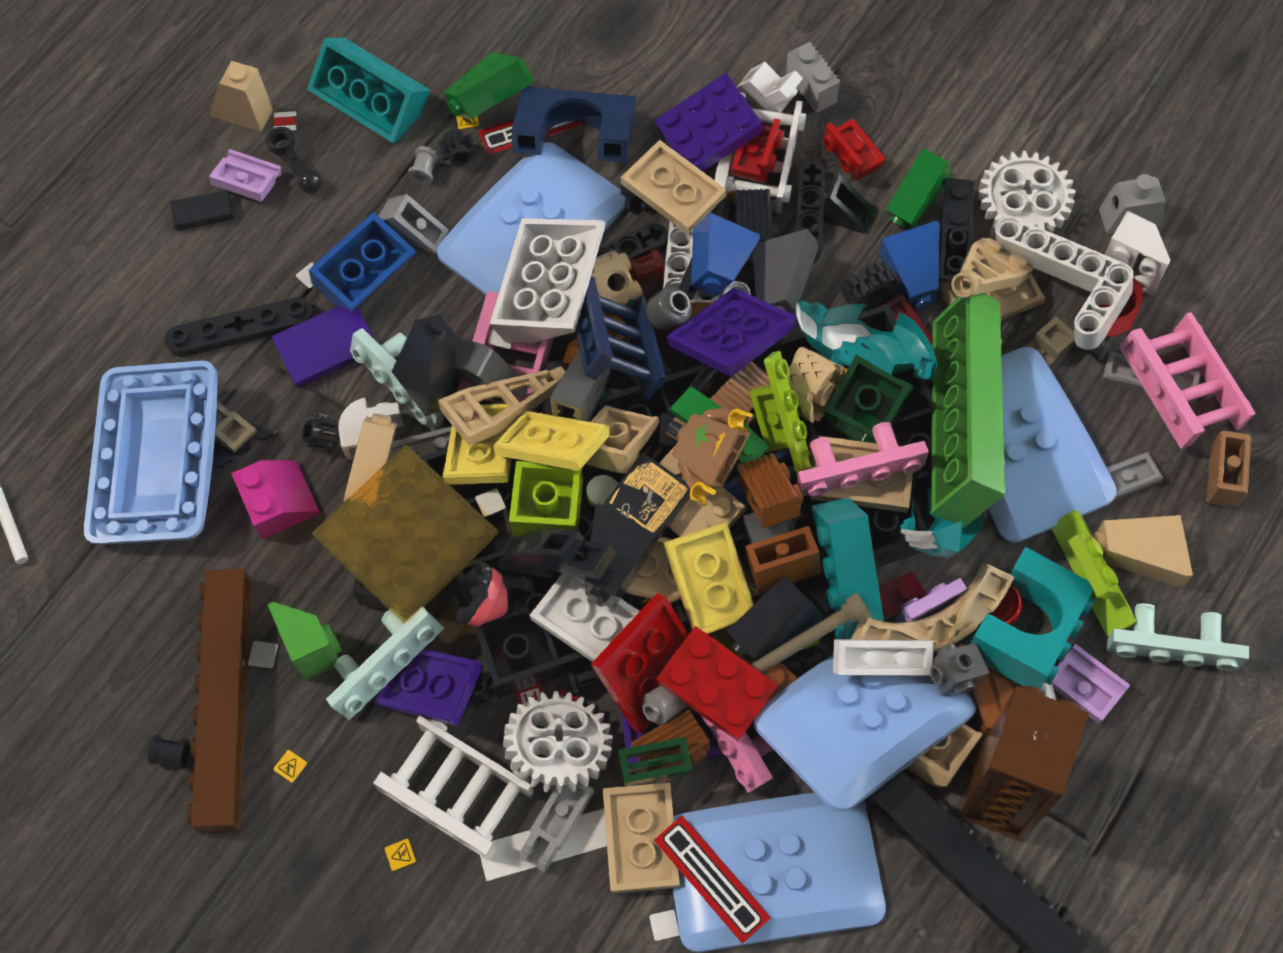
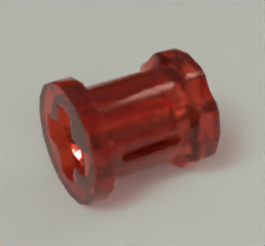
M657 249L650 250V254L636 260L633 258L629 259L631 264L630 272L634 280H637L639 284L643 282L644 278L653 274L665 273V264Z

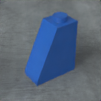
M708 213L693 228L691 286L718 296L735 280L758 243L760 234L713 213Z
M938 221L882 238L879 255L899 281L900 287H898L899 290L897 291L899 296L903 294L913 310H924L935 303L939 288L940 225Z

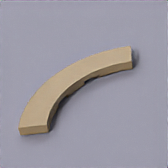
M982 563L967 590L952 604L938 613L921 620L902 623L883 622L868 617L858 622L851 640L933 641V652H936L944 646L961 641L978 628V624L984 620L986 614L993 613L1006 595L1014 576L989 564Z

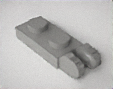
M579 781L576 784L575 792H572L568 785H563L562 793H558L555 787L531 827V834L520 852L519 859L525 862L532 857L539 839L549 845L540 857L537 869L545 872L555 858L557 850H561L594 794V789L590 786H583Z

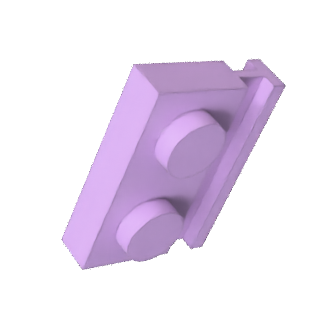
M229 149L228 156L219 162L210 174L209 179L210 184L262 202L275 185V179L280 177L282 172L281 166Z
M961 578L948 585L941 583L927 592L929 595L919 600L915 597L901 605L902 611L895 618V621L902 623L921 620L952 604L967 588Z
M1077 644L1072 647L1063 662L1059 663L1057 667L1060 669L1052 681L1055 691L1067 700L1077 703L1081 710L1089 712L1088 716L1098 724L1103 721L1130 686Z

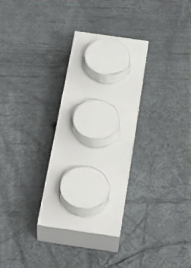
M834 639L833 674L930 675V668L933 666V641Z

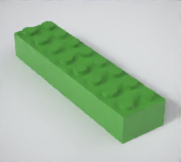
M984 293L965 298L958 297L933 321L932 347L938 365L932 379L931 513L954 524L962 521L961 527H966L974 519L980 517L985 510L995 502L1000 501L1006 491L1000 301Z

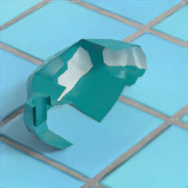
M806 301L796 302V316L801 332L804 333L809 344L827 359L850 366L855 355H858L891 375L914 369L913 377L929 381L933 379L938 365L934 350L921 328L913 319L899 312L893 332L874 330L864 322L857 320L865 304H849L827 310L822 304L817 302L811 304ZM861 343H863L864 345H866V346H867L868 348H870V349H867V348L863 347V346L861 345Z
M931 487L927 489L929 513L935 517L933 524L927 531H916L912 504V518L904 520L903 524L900 525L901 533L905 535V540L909 542V545L916 550L931 556L949 558L964 549L983 528L984 512L966 527H961L962 521L954 524L931 513Z

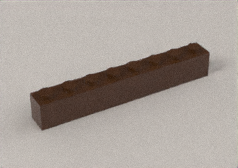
M244 568L205 570V581L200 583V597L204 601L203 612H199L198 627L202 631L201 643H198L196 647L197 660L200 662V674L195 675L194 681L195 691L198 694V706L193 708V723L197 726L196 738H192L191 755L195 758L194 770L190 771L189 787L193 791V801L187 808V820L191 827L199 834L240 832L251 578Z

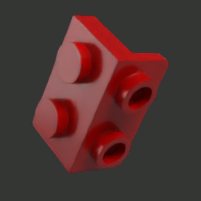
M775 118L772 127L763 125L765 128L764 132L737 149L731 167L732 176L765 183L768 172L773 173L777 160V155H774L775 148L780 149L783 142L784 131H780V119Z
M853 118L836 128L831 122L825 125L823 138L825 148L828 152L835 154L840 161L842 169L847 174L850 173L856 181L885 166L886 158Z

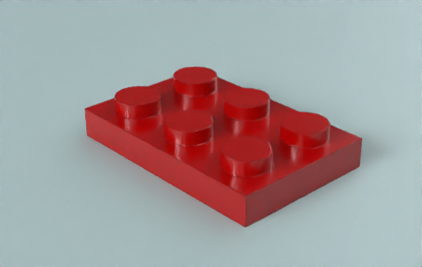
M697 626L692 629L655 680L656 683L737 742L778 686Z

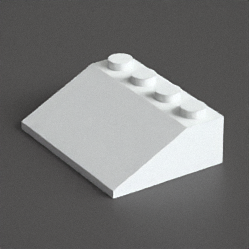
M521 219L490 321L491 327L504 342L535 343L575 332L606 225L603 220Z

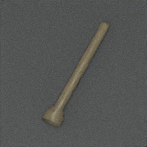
M856 592L845 599L846 603L841 605L843 609L750 665L763 673L849 620L852 623L856 620L861 622L871 616Z

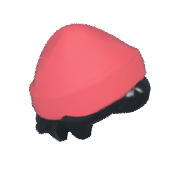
M479 561L466 574V578L459 580L458 585L460 588L453 592V596L457 601V618L459 622L467 623L473 627H479L482 624L498 619L505 615L508 610V592L502 580V575L486 562Z

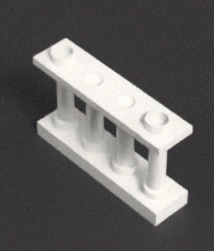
M740 92L742 96L746 98V93ZM796 101L794 115L752 108L761 122L773 123L776 118L780 119V125L791 126L789 138H783L780 148L786 150L784 162L776 161L773 171L774 173L781 174L779 186L736 180L734 176H730L736 150L718 162L715 181L727 189V192L736 191L737 189L741 191L743 189L760 190L762 188L765 190L768 188L770 189V196L777 198V213H781L783 202L789 203L792 185H787L798 130L804 131L806 114L801 113L802 101Z
M419 716L416 722L420 730L425 733L397 774L393 773L389 777L380 772L373 784L378 791L490 861L497 850L494 843L491 842L493 838L491 834L518 792L523 793L529 798L532 797L534 791L531 784H529L531 779L527 777L520 780L519 770L508 771L447 733L446 730L448 728L443 723L433 720L428 721ZM435 740H438L451 748L452 751L425 791H420L417 795L407 789L410 785L408 780ZM465 757L478 765L479 769L453 808H448L444 812L435 806L437 803L435 798L462 758ZM492 774L508 785L481 826H476L472 830L463 824L465 820L463 816Z

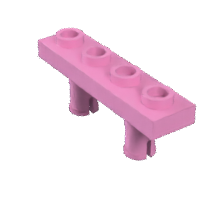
M883 422L875 425L872 430L880 452L836 462L828 438L815 439L810 443V447L817 467L798 472L797 485L801 490L802 496L816 497L825 494L830 489L838 487L849 489L862 481L870 479L881 481L888 478L891 474L902 471L904 473L916 472L922 466H925L929 453L925 441L900 447L897 444L890 422Z
M701 715L702 720L710 727L717 739L719 749L727 756L734 768L736 778L744 785L748 793L773 778L761 757L774 749L760 735L750 739L745 731L737 742Z

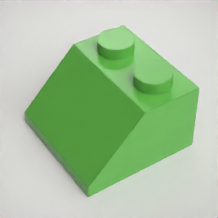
M276 602L268 604L291 661L305 681L334 668V664L339 658L337 654L342 652V648L329 624L322 625L316 615Z

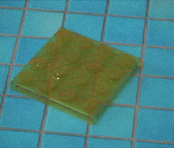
M405 445L312 532L314 538L403 624L421 607H424L498 534V530L408 445Z

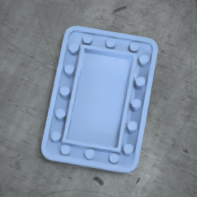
M545 142L541 155L527 154L456 224L439 244L437 249L438 258L445 266L485 295L487 291L499 293L522 218L603 220L606 223L605 231L625 210L626 195H621V189L556 144Z
M1022 347L1001 356L1006 491L1000 501L995 502L986 510L1000 537L1004 541L1013 544L1021 543L1051 530L1057 525L1061 517L1073 510L1079 511L1084 516L1109 505L1114 500L1117 490L1094 443L1041 354L1031 347Z
M189 361L115 367L109 369L102 376L84 521V535L88 541L97 545L189 540L198 536L203 530L211 481L217 410V370L208 361Z
M832 654L766 702L753 720V725L758 734L828 807L838 812H846L854 808L970 720L976 712L977 705L969 692L956 696L955 692L941 695L938 686L932 681L930 675L833 674Z
M807 793L709 808L673 816L674 822L681 815L689 822L771 917L742 944L678 869L680 887L673 888L680 939L687 950L701 953L869 927L878 924L885 915L886 904L864 800L849 811L838 812L828 807L816 793Z

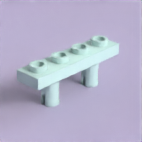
M363 328L353 333L350 347L353 358L358 363H363L372 372L374 378L393 393L399 403L405 404L414 413L416 419L421 424H426L432 431L442 426L445 415L442 412L425 416L391 372L396 363L394 358L400 354L407 339L405 335L398 333L384 344L379 345Z
M1144 603L1137 604L1135 607L1134 616L1137 622L1134 624V631L1114 629L1107 638L1106 651L1116 652V655L1119 657L1147 656L1155 662L1177 660L1183 661L1184 665L1192 667L1208 664L1215 665L1217 669L1222 671L1237 670L1249 659V646L1221 642V614L1205 612L1201 615L1200 640L1160 635L1154 633L1155 606Z
M421 607L407 621L396 609L387 611L382 617V622L391 632L392 636L360 667L349 655H343L336 660L334 667L345 681L326 698L333 709L350 720L444 629L439 620L424 607Z

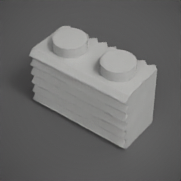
M808 42L787 54V71L785 73L789 74L796 70L803 78L797 88L813 110L818 113L837 103L840 79L837 78L831 67L827 66L828 63L824 62L825 59L821 58L822 55L818 54L819 51L815 50L812 43Z

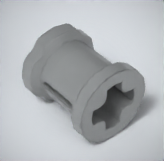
M419 146L414 153L416 157L415 162L409 168L407 175L415 183L429 185L432 183V172L434 166L440 160V155L430 147Z

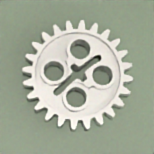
M1023 151L1021 158H1018L1014 152H1011L1009 161L1001 156L998 164L992 162L989 170L984 171L983 178L980 181L978 188V200H981L980 210H987L985 219L995 218L994 228L1000 219L1014 217L1053 233L1055 226L1061 228L1064 220H1068L1075 203L1073 198L1076 191L1071 189L1073 180H1065L1068 171L1058 172L1060 163L1048 164L1049 156L1045 157L1042 161L1038 160L1039 155L1037 152H1035L1032 158H1028L1026 151Z
M554 691L553 699H548L544 692L541 693L539 702L529 697L527 707L518 704L517 714L511 713L509 724L505 725L503 747L506 748L505 759L511 760L510 769L512 771L521 769L520 780L530 776L532 778L531 787H535L539 782L544 783V792H547L551 785H556L558 793H562L563 785H568L570 790L575 792L578 781L587 787L589 776L597 780L600 769L605 770L607 761L610 759L613 736L609 735L610 724L603 723V713L594 715L595 704L587 707L583 706L584 697H580L576 702L571 701L572 696L570 692L567 693L564 699H560L557 691ZM540 725V726H544L545 728L540 729V728H537V727H535V726ZM570 725H574V726H577V727H579V728H576V729H575V728H571V727H569V726H570ZM543 754L547 756V758H539L536 755ZM570 754H577L581 757L575 758L570 756Z

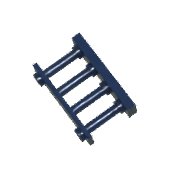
M593 276L590 277L576 326L585 376L596 380L604 369H614L640 379L644 398L650 399L656 390L663 386L666 374L653 324L647 316L646 298L640 296L634 306L630 308L599 296L595 277ZM602 310L624 318L626 324L603 315ZM607 330L630 338L631 344L608 335ZM611 350L634 358L636 364L613 356Z

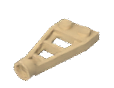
M983 237L972 244L960 272L952 279L951 287L957 296L963 298L1014 287L1028 279L1034 268L1028 265L1022 256L1010 254L1002 249L999 242ZM962 282H964V283H966L967 285H969L970 288L964 287L963 284H962Z
M559 366L550 371L543 370L491 382L488 385L483 384L466 388L438 400L439 408L465 442L471 446L498 434L514 423L525 411L533 410L550 398L566 371ZM529 387L534 392L523 401H518L511 393L512 391ZM495 397L502 398L508 407L495 416H489L479 404L482 400Z

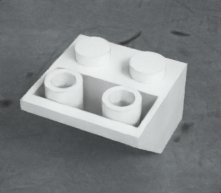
M1127 211L1112 236L1105 255L1129 265L1133 270V277L1140 283L1143 292L1153 296L1170 263V258L1156 224Z

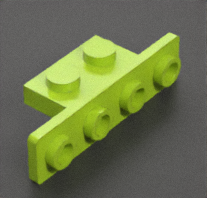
M776 351L764 359L771 385L753 388L749 393L763 441L769 446L766 451L771 452L789 448L798 477V472L815 468V459L813 453L808 450L806 443V426L803 421H800L797 412V395L794 390H791L789 384L788 364L785 359H782L781 352Z
M1073 510L1061 517L1057 525L1052 528V531L1073 572L1090 582L1093 588L1090 597L1096 599L1092 608L1105 634L1109 636L1114 629L1125 630L1136 624L1137 620L1117 584L1118 578L1115 572L1107 565L1103 557V550L1098 541L1093 538L1081 513Z

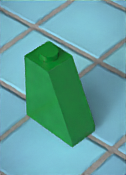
M491 52L443 92L448 100L447 106L455 116L473 119L531 85L534 79L521 57Z
M922 148L886 208L888 215L891 216L889 221L902 229H905L906 226L912 229L916 228L943 191L945 178H952L953 172L949 162Z

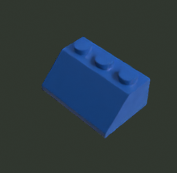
M373 212L309 269L311 284L330 302L352 312L416 254V250Z

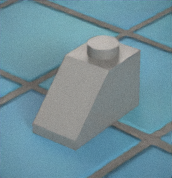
M407 194L388 199L379 214V217L409 245L432 254L437 253L439 244L449 231Z

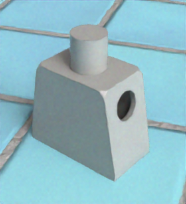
M1142 174L1136 180L1115 184L1099 208L1106 234L1115 233L1127 211L1156 224V226L1162 225L1166 202L1157 177Z

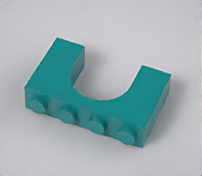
M1025 547L1010 575L1014 576L1011 585L1018 589L1021 597L1036 604L1046 613L1051 622L1052 632L1041 635L1028 634L987 613L970 644L976 643L987 667L1023 687L1032 686L1040 689L1043 683L1051 685L1060 669L1054 665L1056 660L1063 662L1072 644L1066 642L1068 637L1075 639L1084 623L1078 618L1081 614L1084 616L1088 615L1096 599L1090 597L1093 588L1088 580Z

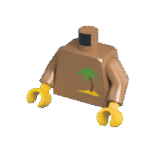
M729 407L708 409L702 416L692 414L687 423L678 418H674L669 423L666 434L678 441L673 450V456L679 460L678 468L690 488V498L693 501L706 506V494L714 495L716 493V490L708 485L723 488L751 434L747 428H744V421L747 417L752 418V413Z

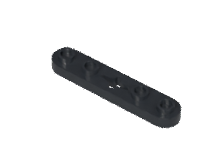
M302 297L290 298L177 325L167 332L165 343L173 355L185 357L273 336L313 318L314 310L307 299ZM243 322V331L237 332V323Z

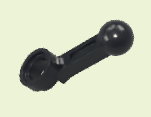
M282 126L270 130L265 137L269 151L280 156L298 176L299 186L304 192L309 194L317 192L322 185L321 177L317 172L309 170L295 152V137L292 131ZM287 140L286 144L275 146L279 141Z

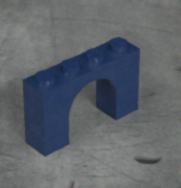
M527 86L522 89L511 129L513 153L541 155L546 135L552 127L567 121H582L595 126L599 130L598 161L627 163L636 121V96Z

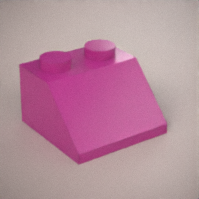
M260 460L231 473L251 521L262 540L320 514L297 460Z

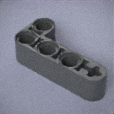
M457 338L454 378L469 381L474 386L488 385L491 382L517 376L516 372L488 346ZM500 397L491 398L499 402L502 400Z

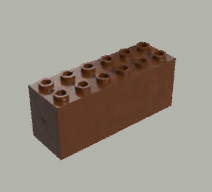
M1016 686L981 744L957 817L1023 842L1063 796L1089 712L1081 710V707L1073 701L1065 699L1057 701L1044 696L1045 693L1038 688Z

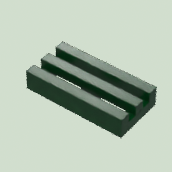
M686 737L618 750L625 787L693 773ZM681 748L682 752L629 764L627 762L629 758ZM684 762L683 765L630 775L632 771Z

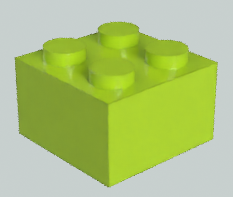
M516 461L509 517L512 535L521 536L529 532L546 529L578 531L583 489L582 468L580 471L534 462Z

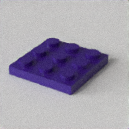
M724 73L654 120L672 149L702 172L765 131L762 122L727 73Z
M732 288L669 334L667 340L670 347L731 377L799 325L796 315L736 288Z

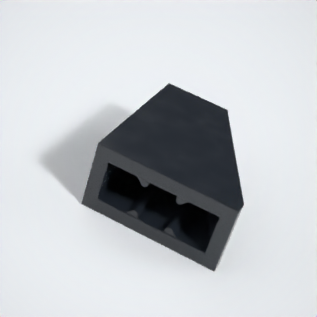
M440 314L415 320L391 371L425 416L441 412L438 400L453 394L457 336Z
M598 503L594 512L591 541L612 545L616 555L600 579L585 577V594L594 604L601 607L607 606L614 610L653 551L655 533Z
M784 575L727 632L735 640L732 644L733 648L744 659L751 656L757 661L827 617Z

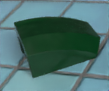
M855 355L823 414L830 428L853 441L877 444L872 432L873 427L883 422H890L892 425L914 387L908 382L898 379L872 365L864 358Z

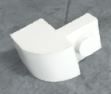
M763 62L750 69L737 88L740 92L746 93L745 99L754 107L760 110L782 113L797 94L798 89L796 87L803 78L796 70L780 78L766 62Z
M361 398L351 403L343 411L338 428L341 448L347 460L354 459L363 421L367 416L372 417L373 414L386 415L391 417V422L398 423L397 428L404 426L397 402H383L369 408L366 399Z

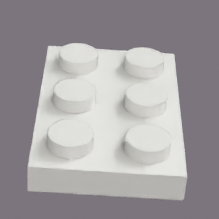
M562 573L530 614V618L593 662L640 611L620 599L614 610L607 606H598L591 602L585 594L586 576Z

